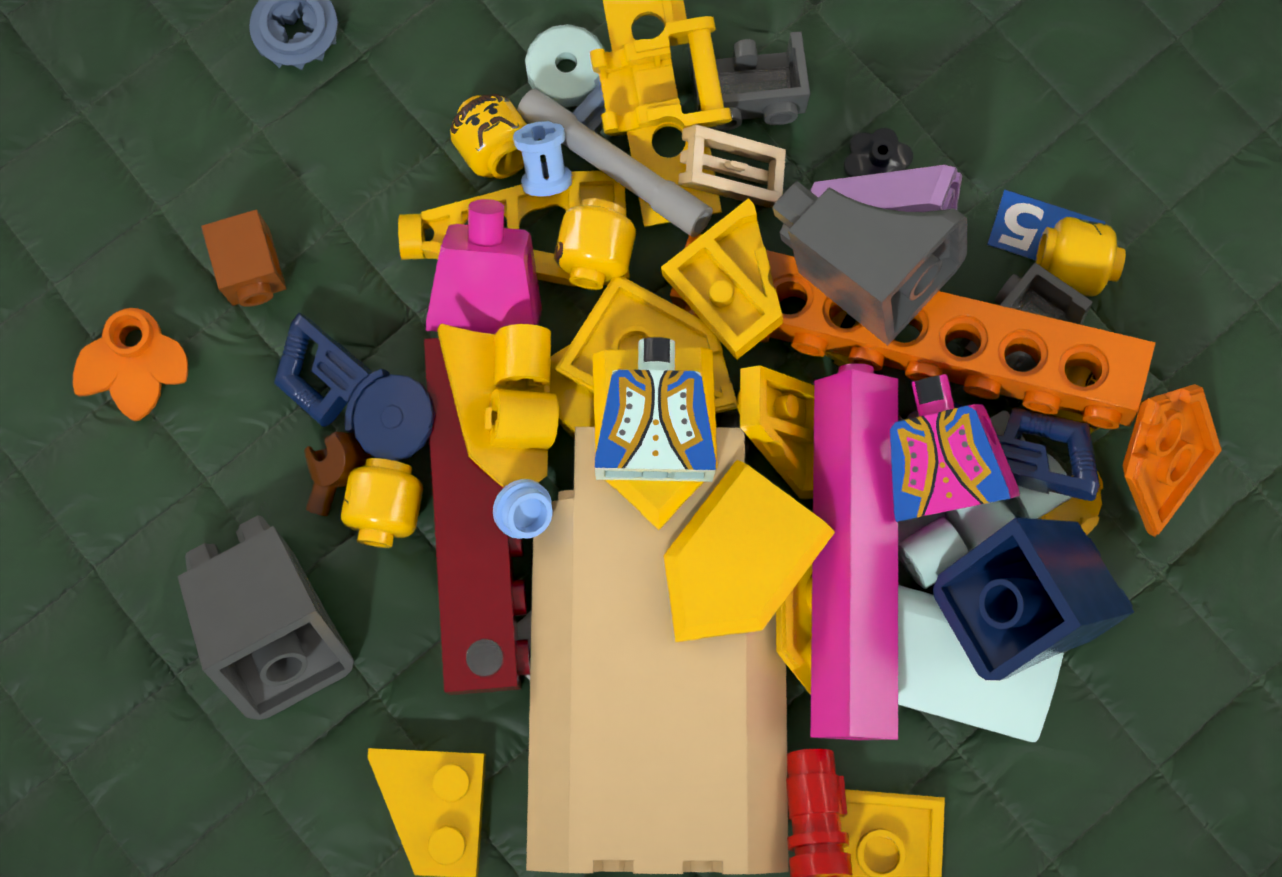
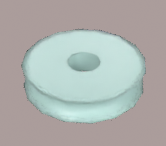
M569 24L552 26L538 34L528 48L525 59L528 83L532 89H538L563 107L579 106L597 87L594 80L599 74L595 73L592 69L590 51L604 49L597 36L583 27ZM568 59L575 62L576 67L571 72L565 73L557 69V64L562 60Z

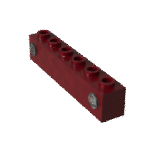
M439 338L424 339L427 392L432 397L435 411L433 431L430 435L444 692L449 695L520 690L522 689L521 675H530L531 665L529 639L518 640L517 616L527 615L525 580H514L513 557L523 556V538H512L498 528L494 521L493 505L503 487L469 458Z

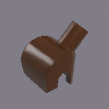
M336 431L330 434L324 440L327 448L314 451L311 446L305 448L306 462L314 482L306 506L307 511L321 516H328L337 487L346 488L350 472L355 468L365 466L366 459L371 458V455L364 451L355 434Z

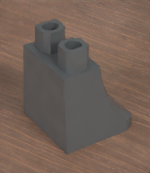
M798 181L773 206L775 217L784 223L779 232L781 240L793 249L798 272L887 346L956 273L967 255V217L955 208L927 212L883 209L848 198L830 187L818 198Z
M257 515L239 525L236 534L240 544L223 553L215 544L206 543L187 552L185 555L187 571L177 577L202 670L246 718L262 720L281 712L346 677L352 671L354 659L319 600L294 552L274 526L270 527L262 516Z

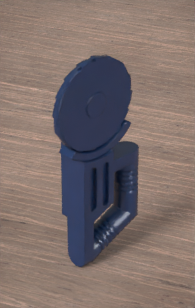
M299 312L290 324L274 384L322 427L330 425L347 405L345 431L355 434L364 451L376 458L399 461L412 457L415 452L425 446L426 440L433 431L435 411L432 397L423 384L408 376L392 375L384 369L372 372L345 347L331 338L312 320ZM310 338L318 344L311 371L331 388L325 398L300 377Z
M954 402L955 408L963 407L962 405ZM1014 407L1003 436L997 435L1017 485L1046 494L1054 492L1087 501L1095 500L1100 484L1089 424ZM918 410L909 414L906 419L919 417ZM1025 433L1067 443L1073 477L1051 472L1046 446L1020 440L1022 434Z

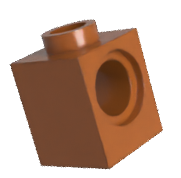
M257 209L201 226L218 289L232 305L240 304L245 307L260 305L271 300L273 293L287 289L270 228Z

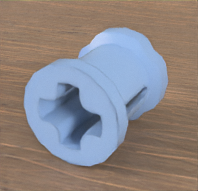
M550 121L534 122L514 132V145L522 152L525 174L521 179L522 188L525 193L531 196L555 195L567 190L572 185V173L569 168L564 166L561 143L565 140V131L561 124ZM541 155L546 156V162H541Z

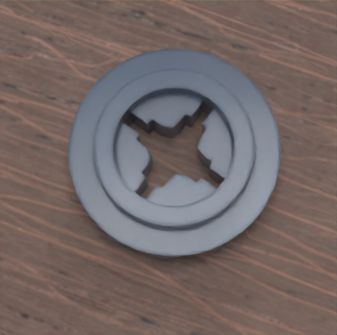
M259 0L252 11L249 28L252 41L261 56L271 60L278 68L282 65H292L302 70L308 62L315 59L323 61L325 51L331 44H336V31L339 21L330 0ZM303 14L302 21L309 32H306V34L297 32L293 39H289L288 42L286 30L281 25L285 23L294 25Z

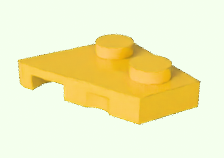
M749 198L661 266L662 275L737 360L783 324L782 312L777 292L774 288L766 249L763 245L755 206Z
M761 365L741 368L740 391L737 396L740 428L800 499H813L814 385Z
M368 748L367 758L414 875L478 877L486 754Z

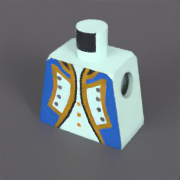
M649 337L639 340L638 370L619 369L613 371L611 375L595 455L596 480L713 482L716 471V459L701 373L697 371H675L674 340L663 337Z

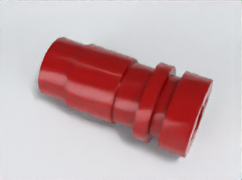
M804 749L788 753V778L786 779L788 812L789 819L792 820L793 835L787 837L788 850L795 853V856L789 858L790 877H852L851 854L844 852V848L850 845L849 834L842 832L841 817H845L848 814L844 776L836 774L834 751L829 749Z

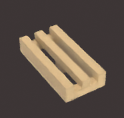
M693 125L683 129L682 140L688 142V149L681 151L680 163L686 164V172L679 174L678 185L740 201H746L749 198L753 204L764 207L774 206L783 195L786 149L700 125ZM704 146L769 163V171L748 166L745 163L703 154ZM702 168L767 185V189L702 173Z

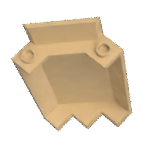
M575 427L574 490L558 492V500L552 501L553 513L550 524L541 534L533 537L527 871L557 873H594L605 871L633 872V874H683V872L765 874L789 872L787 844L788 798L786 785V663L776 652V613L762 631L675 643L663 555L734 462L739 460L745 463V433L741 428H716L718 468L715 471L713 482H704L701 487L699 486L660 530H657L616 489H613L604 480H596L595 427Z

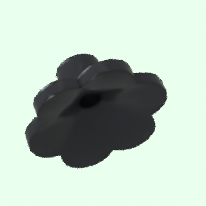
M880 128L873 134L861 132L854 135L849 145L851 153L845 159L844 171L848 177L906 170L912 163L913 152L908 145L899 142L896 133L889 128Z

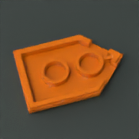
M1196 384L1157 395L1141 402L1123 461L1124 476L1146 531L1154 537L1160 534L1222 451L1203 387Z

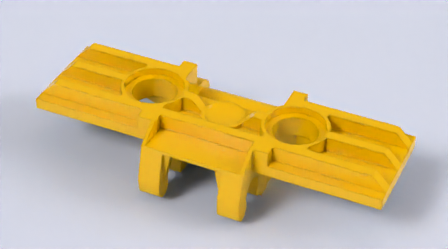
M603 0L612 52H605L604 49H595L590 51L592 69L595 73L599 74L606 109V112L601 114L604 133L610 136L627 135L631 157L663 179L673 181L678 185L679 174L686 172V164L680 163L681 153L671 158L662 157L657 154L652 146L654 134L666 126L675 127L682 132L684 128L693 125L708 128L732 121L730 108H724L711 33L716 30L714 17L704 16L687 19L684 0ZM643 16H655L664 24L663 32L653 39L635 40L632 35L634 23ZM689 43L701 111L683 114L676 89L670 47ZM685 141V147L682 151L688 149L687 141ZM704 146L703 154L711 155V149ZM702 168V173L715 176L714 171ZM680 186L713 209L712 214L722 213L719 195ZM639 197L644 227L669 223L668 220L656 213L647 202Z

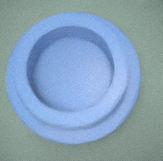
M519 479L506 485L497 495L493 505V518L496 525L503 533L512 538L536 537L548 527L552 519V501L548 491L541 484L531 479Z

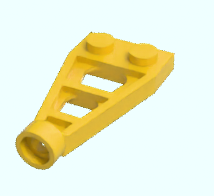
M602 171L571 172L572 185L567 190L551 196H531L524 192L521 184L422 211L421 214H399L398 237L400 256L402 260H438L441 244L448 226L465 224L468 221V206L475 200L490 199L504 205V217L507 219V228L519 229L523 217L532 211L550 206H560L567 211L572 207L580 206L582 200L589 198L611 201L620 205L626 211L625 187ZM432 228L434 231L433 239L426 241L425 229ZM533 250L538 280L576 286L569 281L570 274L558 266L553 253ZM629 267L624 275L627 279H629Z

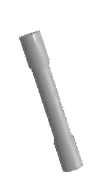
M532 89L524 95L517 111L526 123L550 121L561 124L565 131V140L561 144L643 199L656 213L691 237L698 236L705 229L713 213V209L673 181L665 180L578 121L572 112L538 89Z

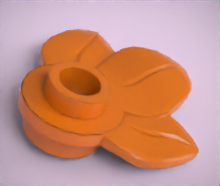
M138 308L123 309L114 313L106 321L102 338L91 342L80 351L73 372L74 393L78 396H89L109 390L119 410L132 421H140L156 406L161 395L162 383L178 385L187 381V356L177 341L161 334L158 322L148 312ZM133 330H141L142 338L140 342L135 346H126L125 339L128 333Z

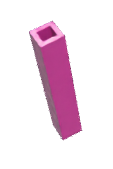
M845 364L838 368L837 374L814 381L813 513L825 521L835 533L812 563L811 738L898 740V522H896L894 515L890 442L891 423L898 422V378L874 374V367L867 364Z

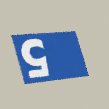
M1004 190L987 245L1036 260L1040 239L1046 227L1054 228L1058 221L1065 217L1105 224V221Z

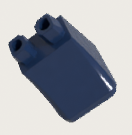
M1015 517L941 572L933 588L934 599L975 671L985 680L1000 681L1007 679L1055 655L1089 643L1135 613L1132 609L1133 605L1122 588L1118 587L1103 563L1101 554L1091 538L1086 536L1080 524L1075 521Z

